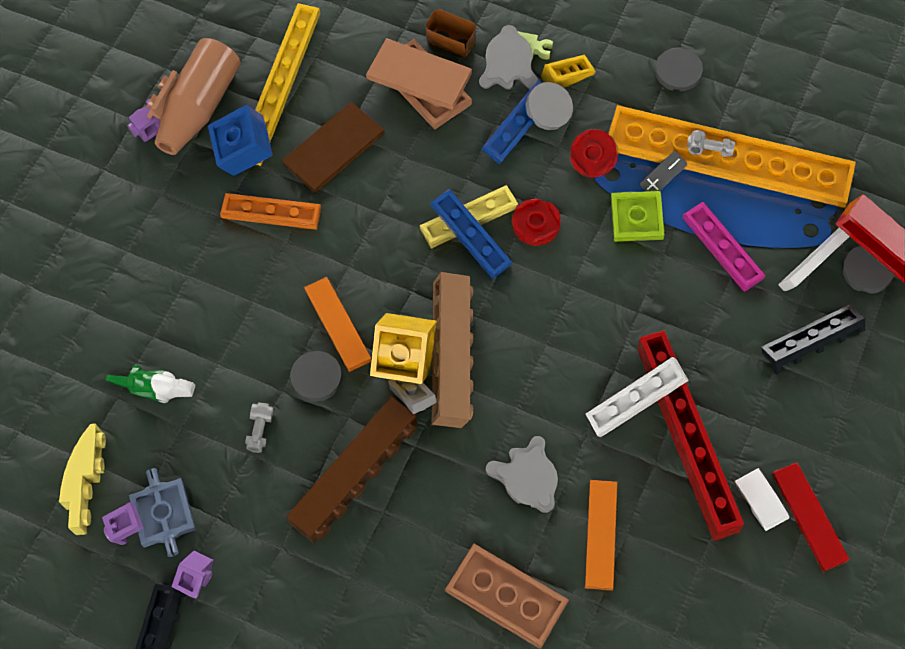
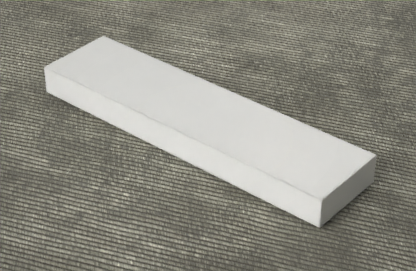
M838 228L778 285L783 291L796 287L850 236Z
M671 357L586 413V416L597 436L602 437L689 380L676 358Z

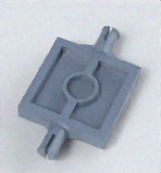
M153 468L151 471H146L149 486L140 492L129 495L130 502L135 504L143 525V529L138 531L141 545L147 547L156 543H165L167 556L173 557V553L175 556L179 554L175 539L180 535L195 531L196 527L182 479L160 482L157 469Z

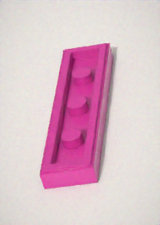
M704 202L683 214V220L744 292L765 278L766 275Z

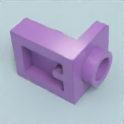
M131 502L102 517L105 525V536L110 542L120 545L128 543L126 537L143 529L137 508Z

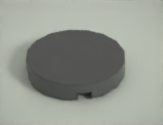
M672 48L665 51L659 56L655 67L656 78L659 83L672 91L674 89L687 91L694 88L700 82L703 72L702 62L698 55L684 48Z
M862 246L853 248L846 255L843 262L842 275L845 281L854 290L859 292L862 290L869 294L883 291L891 283L894 276L889 269Z
M322 351L308 352L300 356L293 364L290 372L291 384L296 394L300 397L302 396L312 402L324 401L332 397L337 392L339 385H341V367L336 358L329 353Z

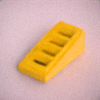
M584 54L545 64L541 78L544 83L552 82L565 88L594 75L596 71Z

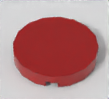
M597 129L586 130L579 134L572 142L570 161L574 169L583 176L590 178L602 177L608 174L616 165L619 156L618 146L614 138L607 132Z
M530 199L524 201L515 209L512 217L513 232L520 241L528 245L539 246L547 244L555 239L560 231L561 217L559 211L548 201L546 203L541 201V199Z

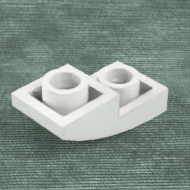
M759 468L735 481L736 487L750 505L752 513L765 531L789 519L787 511Z

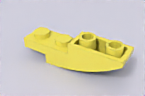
M96 424L89 425L74 447L61 484L59 503L66 510H69L68 528L75 535L87 534V526L91 524L88 500L92 499L93 494L90 483H99L100 473H104V459L101 457L102 448H105L106 437L105 433Z

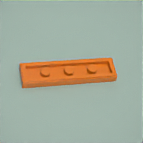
M225 193L220 215L224 219L317 230L322 208L321 204Z
M325 277L304 287L348 372L371 362L372 360L328 278Z
M590 480L585 588L613 590L617 482Z

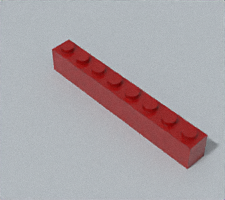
M665 330L640 337L637 351L646 374L671 357L676 358ZM684 383L659 399L658 404L712 539L716 541L738 534L744 522L687 383Z

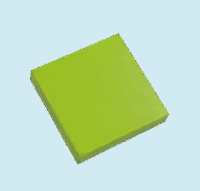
M661 191L611 193L614 242L664 240Z

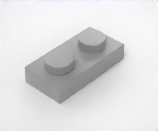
M393 379L388 381L392 392L413 414L437 403L435 394L424 383L418 384Z

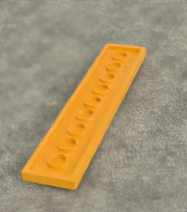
M619 105L616 107L609 130V135L614 138L618 146V153L662 163L672 152L676 151L687 162V166L684 168L686 170L843 208L846 207L856 164L855 161ZM695 130H700L706 134V139L723 142L724 138L731 139V141L735 142L733 155L724 157L721 156V152L703 149V152L699 155L691 154L687 147L689 135Z

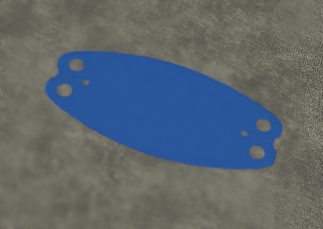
M619 154L617 163L614 166L620 173L619 179L609 181L605 178V175L594 179L610 194L646 192L640 186V183L661 163ZM635 163L636 167L631 168L629 164ZM686 169L677 174L661 190L663 223L695 234L682 217L684 213L704 202L738 244L747 246L802 248L821 245L831 236V228L828 224L829 218L836 214L838 206L826 204L824 208L817 209L812 206L810 199ZM800 209L802 213L796 214L795 210ZM806 224H814L818 227L819 233L815 237H808L804 234L803 227Z

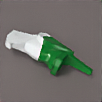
M137 365L133 366L129 377L107 375L106 377L107 382L128 388L130 394L162 403H168L170 399L175 397H192L196 386L193 382L175 379V376L170 372L163 370L146 372Z

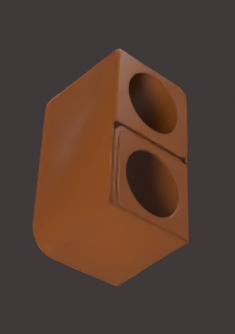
M435 10L426 23L427 43L466 58L476 42V25L469 20L446 11ZM445 31L449 34L450 38L436 32ZM465 39L468 41L466 44V52L465 44L458 42L457 40Z

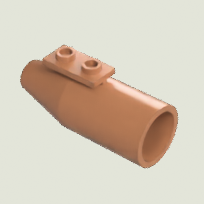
M210 38L200 39L179 76L176 77L177 72L174 70L169 77L164 75L157 87L161 89L159 95H152L146 106L150 108L147 117L151 119L154 116L160 120L155 145L163 152L176 155L212 117L241 64L237 54L225 44Z

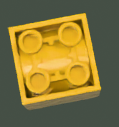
M386 313L375 325L370 376L422 384L431 371L437 321Z

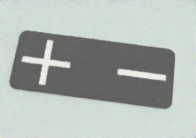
M676 151L672 152L640 183V186L646 192L661 191L687 166V162Z

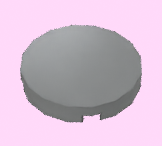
M546 82L535 86L529 93L526 101V110L528 116L535 121L534 124L545 130H556L565 125L571 118L573 103L569 93L562 86Z

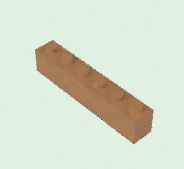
M441 272L433 282V320L437 321L432 357V392L435 394L437 403L432 405V425L462 428L473 416V405L470 404V395L473 391V381L470 380V371L473 367V357L470 356V347L473 343V333L470 332V324L473 319V310L470 309L473 287L470 286V276Z

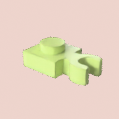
M518 32L530 44L532 59L534 54H537L542 59H550V51L543 49H552L553 41L548 39L538 41V35Z

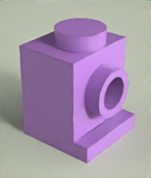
M146 106L135 111L129 117L131 123L127 125L131 133L135 137L139 135L144 142L157 135L160 120L154 116L151 119L147 117L150 108Z
M193 551L179 564L172 587L196 599L199 596L201 587H205L211 579L213 560Z

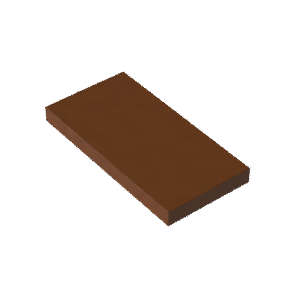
M350 102L282 159V163L316 193L382 137L385 132L380 125L353 102Z

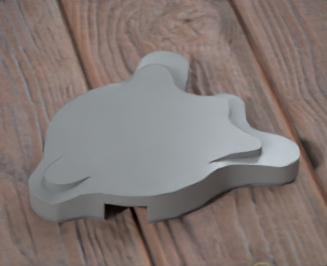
M504 26L501 33L488 44L486 49V70L479 79V84L484 89L490 88L494 84H499L505 89H511L515 80H520L528 89H531L538 80L531 69L532 49L530 44L517 32L514 26Z
M533 437L527 448H512L509 451L510 463L488 462L486 473L500 480L504 484L509 496L516 503L531 505V507L537 508L543 513L550 512L554 508V494L557 488L558 476L554 465L545 455V440L542 437Z

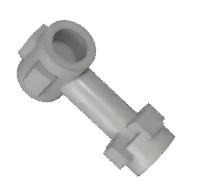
M700 130L693 131L689 135L687 143L688 151L691 154L699 155L703 152V149L719 151L721 156L724 157L732 156L735 142L731 141V139L724 138L723 142L706 139V134Z
M258 402V404H252L250 419L255 420L252 436H246L245 444H247L246 449L251 452H262L263 447L266 445V439L262 438L265 422L272 421L274 407H270L267 403Z

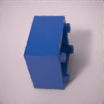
M247 104L208 125L216 164L232 176L273 156L264 117Z

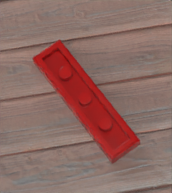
M798 462L774 471L772 477L822 571L825 572L848 562L850 559Z

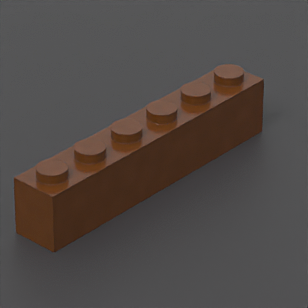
M391 397L286 516L289 524L313 544L318 539L322 540L330 531L331 523L336 518L340 519L348 510L347 505L350 501L361 496L371 477L374 479L380 474L383 469L382 464L388 457L391 459L398 453L401 442L405 438L409 439L417 429L416 415Z

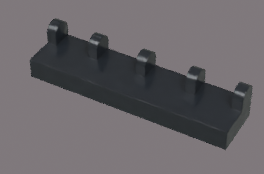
M849 304L762 346V354L771 363L773 372L778 374L782 371L781 366L791 361L799 364L802 362V356L814 350L819 354L824 351V345L835 340L842 343L846 341V335L855 330L858 333L866 331L865 317Z
M155 584L135 649H171L172 643L167 640L173 621L179 622L180 615L175 613L180 597L185 598L187 594L173 588L171 585Z

